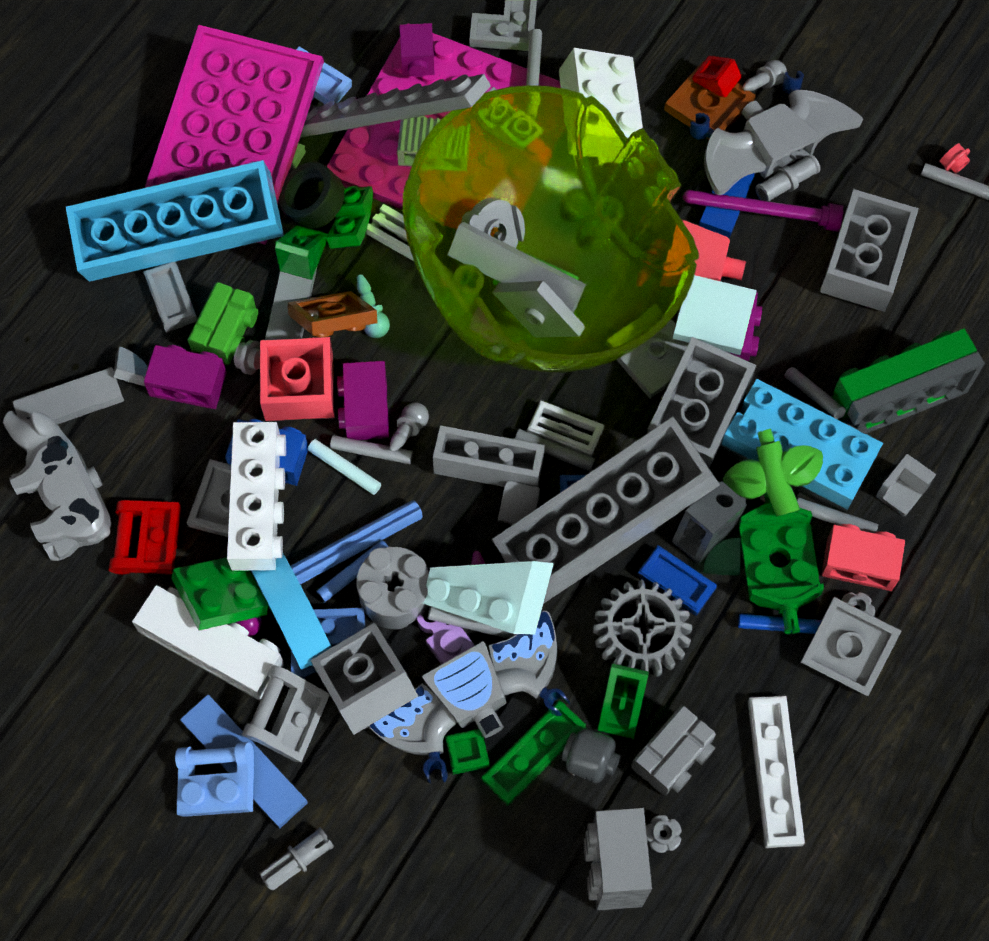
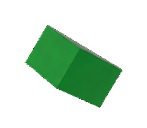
M298 225L276 241L275 251L280 271L312 280L326 245V236L328 234Z
M612 664L598 731L634 739L648 679V671Z

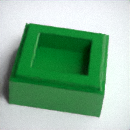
M480 729L445 736L453 775L490 767L484 737Z

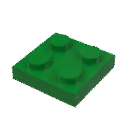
M227 557L173 569L171 579L198 631L267 615L269 605L250 571H232Z

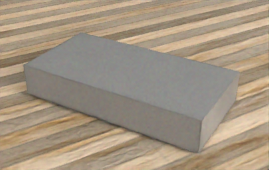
M176 261L143 271L166 332L197 322L195 311Z

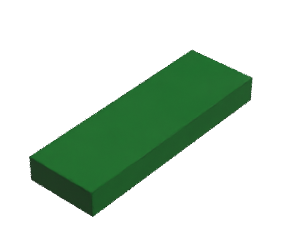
M560 699L553 706L562 714L561 716H555L548 710L481 777L482 781L507 806L564 750L572 732L577 734L581 729L586 728V724Z

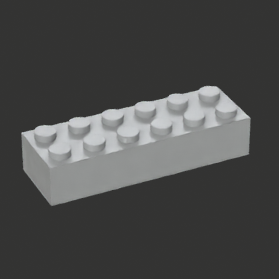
M671 417L492 540L506 563L525 561L554 563L544 604L720 486V484L675 418Z

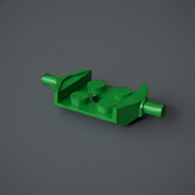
M765 493L764 504L741 516L738 523L749 600L760 607L778 610L779 614L782 613L784 633L790 634L792 631V634L800 632L797 617L798 608L811 603L824 590V585L820 584L810 525L812 512L800 508L799 511L776 517L768 495ZM773 553H781L787 558L788 565L782 568L776 567L770 562L769 556Z

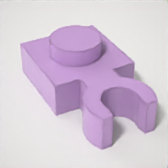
M421 614L417 617L420 629L432 634L426 640V644L441 665L475 646L461 627L450 624L446 625V623L437 621L429 623L424 620Z

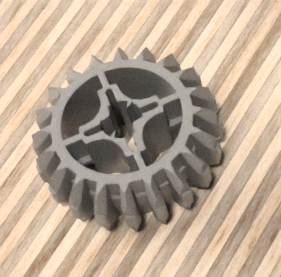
M643 580L638 581L636 590L628 582L623 586V593L614 588L610 594L612 600L603 598L601 601L603 610L596 611L595 619L599 623L594 625L593 633L600 636L596 639L595 645L597 648H606L602 658L609 660L615 657L616 659L613 664L621 666L624 664L627 667L648 671L651 668L657 677L662 674V665L672 670L675 666L674 659L682 660L685 655L682 648H688L691 639L686 635L691 633L692 625L685 622L690 614L688 610H679L683 603L681 598L670 601L672 590L668 588L663 594L659 593V584L657 582L652 584L651 590L645 589ZM636 605L634 616L622 618V622H613L621 611ZM649 607L661 612L665 618L653 616ZM641 616L642 624L644 625L645 630L648 631L645 636L644 643L643 634H641L640 628L637 627L640 622ZM616 636H620V640L632 642L636 652L624 647ZM663 636H672L671 641L663 649L649 654V647L652 641L662 640Z

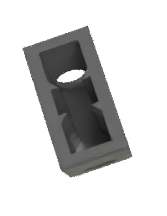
M719 482L720 486L697 500L685 511L672 539V543L696 564L702 562L734 529L747 506L746 501L748 499L740 497L724 482Z

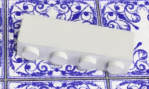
M156 585L132 621L137 631L259 701L270 680L267 675L271 666L276 665L282 668L284 666L281 654H279L280 649L266 639H261L258 642L250 638L248 630L237 623L198 631L178 590L169 587L166 591Z

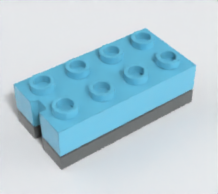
M756 379L743 402L741 412L736 413L724 434L720 451L739 461L746 459L759 461L756 447L761 446L757 432L767 429L772 430L775 442L781 441L783 452L793 446L805 445L814 447L822 451L823 464L819 474L808 485L798 487L791 485V487L829 508L846 513L883 443Z

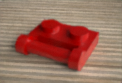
M118 501L116 514L119 516L115 553L114 558L110 559L109 571L121 575L129 573L172 574L175 568L181 513L179 502ZM142 516L137 558H128L133 517Z

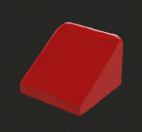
M708 56L692 79L695 83L716 95L726 98L740 80L741 73L735 59Z

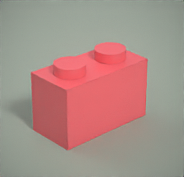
M852 524L834 525L827 538L821 576L892 591L900 579L905 540L896 538L894 534L879 531L870 533L861 531L859 527Z

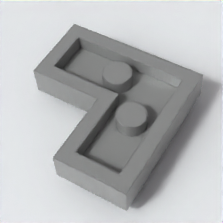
M505 0L504 15L472 13L470 47L528 51L530 30L535 29L537 0Z

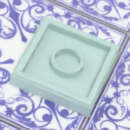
M690 274L673 339L689 343L691 338L694 337L725 352L740 355L757 290Z

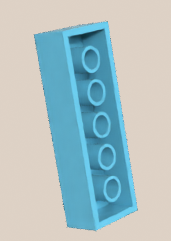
M263 160L66 207L77 271L89 282L284 236L271 172Z

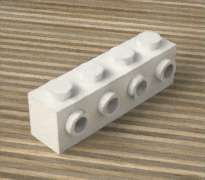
M233 422L227 560L232 571L276 570V558H282L283 540L282 536H277V524H283L284 504L283 502H278L279 490L285 489V469L279 468L280 456H286V435H280L277 422Z

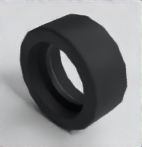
M308 162L299 165L286 177L279 196V205L282 212L299 226L309 229L319 228L330 222L340 211L344 201V186L341 179L329 168L319 162ZM324 181V188L318 200L309 208L300 210V202L307 189L315 183Z

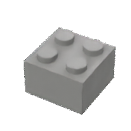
M375 622L310 660L353 735L418 697L405 670Z

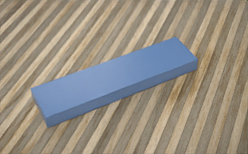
M209 695L203 698L180 719L206 749L235 747L237 743L250 742L254 750L253 800L279 829L308 803L250 739L242 735L243 731ZM236 762L220 763L228 773L237 772Z

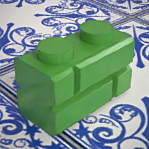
M219 282L215 283L188 338L191 352L198 354L203 351L214 353L219 358H222L224 365H229L238 345L241 342H245L243 335L247 327L252 328L257 320L258 309L256 308L253 296L248 292L233 289L228 285Z

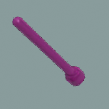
M687 190L683 194L684 201L689 204L818 222L819 226H824V230L838 232L843 219V205L829 203L828 206H821L818 209Z

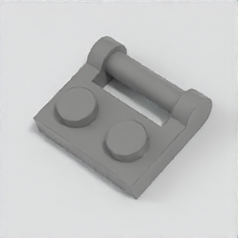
M272 665L267 675L270 680L251 724L246 723L242 735L294 762H302L330 694L287 669ZM285 685L290 689L270 733L264 729L281 689Z

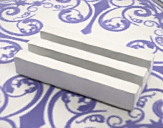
M385 204L381 206L380 213L375 214L372 218L373 222L371 224L368 223L366 234L419 265L424 262L439 241L438 234ZM381 226L397 235L398 238L422 249V251L418 252L378 228Z
M540 400L527 428V432L592 457L600 435L603 433L604 425ZM542 414H547L549 416L555 417L557 419L573 424L585 430L593 432V435L591 436L585 434L583 432L573 429L571 426L565 425L563 423H557L550 419L542 417Z

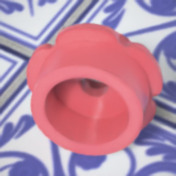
M958 143L939 162L945 167L946 171L952 170L956 174L970 162V159L967 157L970 149L967 148L965 150Z

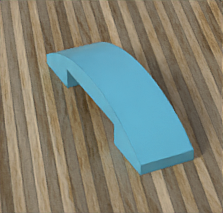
M283 554L282 558H276V570L250 571L282 630L300 669L303 670L313 665L310 660L332 647L298 579Z

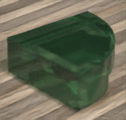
M731 538L720 542L709 552L704 563L703 574L739 575L740 538Z

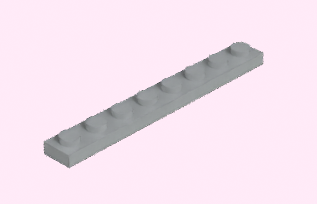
M465 74L455 80L444 81V79H440L430 85L421 86V84H416L409 89L400 91L398 88H395L384 94L377 95V93H371L359 99L350 97L344 102L335 103V101H330L318 107L310 105L300 138L470 108L491 85L484 74L471 77Z

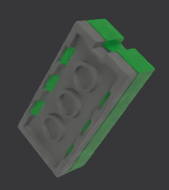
M965 328L954 333L951 331L942 332L929 343L924 345L920 343L912 344L899 355L891 358L885 355L873 361L869 367L861 370L852 368L844 372L839 377L832 396L834 400L846 409L844 416L837 420L865 434L968 393L985 362L979 352H976L977 349Z

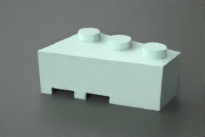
M525 561L430 568L426 583L428 593L423 604L512 634L535 635L554 563Z

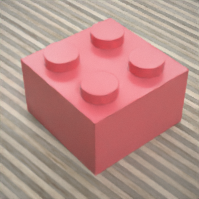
M330 337L260 340V404L265 421L335 418L333 352Z

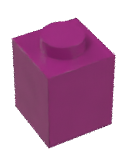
M432 23L400 25L402 75L413 77L435 75Z

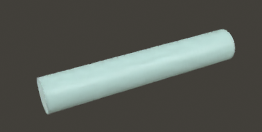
M314 439L308 446L309 452L371 494L375 495L380 489V482L318 440Z

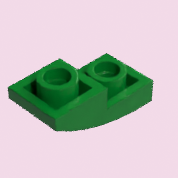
M349 186L344 189L343 204L326 236L330 249L361 245L371 215L373 202L372 186Z

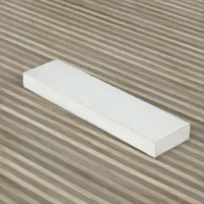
M786 696L749 698L748 707L765 848L803 846L805 840Z

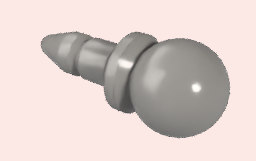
M778 60L767 62L756 71L755 76L749 78L744 83L742 89L744 91H754L760 87L768 89L772 86L780 85L783 83L785 72H787L786 66Z
M413 402L404 407L401 417L397 420L398 429L391 438L390 451L394 452L401 448L409 436H416L420 429L427 424L429 413L423 404Z

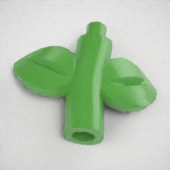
M771 429L757 432L761 446L756 447L759 461L746 459L735 464L723 477L724 483L740 497L746 499H755L767 493L776 517L799 511L800 508L791 485L795 487L808 485L815 480L823 464L822 451L811 446L801 445L790 447L783 452L781 441L775 442Z

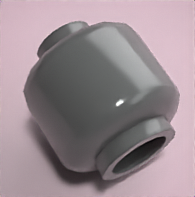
M583 728L577 734L572 732L563 751L562 761L566 762V768L570 774L597 784L604 779L606 774L614 775L620 755L614 753L616 746L613 738L592 729Z

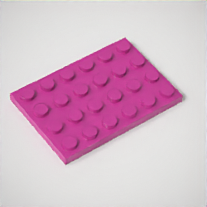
M198 25L145 188L263 160L271 172L277 205H279V196L285 179L289 174L324 64L323 57ZM265 240V241H260V242H257V243H261V244H265V245H266L267 240Z

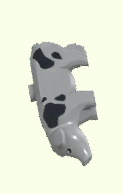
M12 410L9 411L3 419V424L16 444L27 451L26 466L19 473L11 475L9 480L17 495L38 491L44 504L52 511L45 519L30 523L36 539L40 543L49 542L43 544V547L50 560L59 561L71 556L77 548L97 544L110 535L111 520L97 489L103 486L95 468H87L79 451L51 417L39 412H33L31 417H20Z

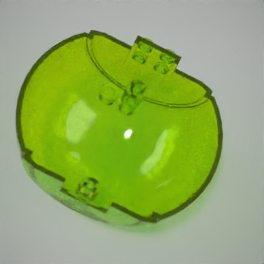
M534 85L507 87L484 93L470 108L451 111L433 127L422 142L404 186L402 207L408 244L419 275L437 309L456 334L474 351L490 360L519 369L554 373L580 371L610 363L631 353L649 341L677 313L692 285L697 266L695 262L699 259V252L693 236L670 203V200L681 187V184L678 181L676 172L668 166L660 154L655 141L649 138L643 128L631 133L627 139L609 110L593 96L585 98L582 93L568 89ZM487 198H498L508 201L521 211L525 223L523 242L518 241L516 249L579 277L578 280L586 284L574 312L575 316L585 326L579 337L534 338L492 293L496 288V285L492 284L493 278L483 274L473 265L464 264L448 256L458 226L461 224L462 217L467 211H471L476 204ZM498 227L492 228L491 236L494 237V234L498 232Z

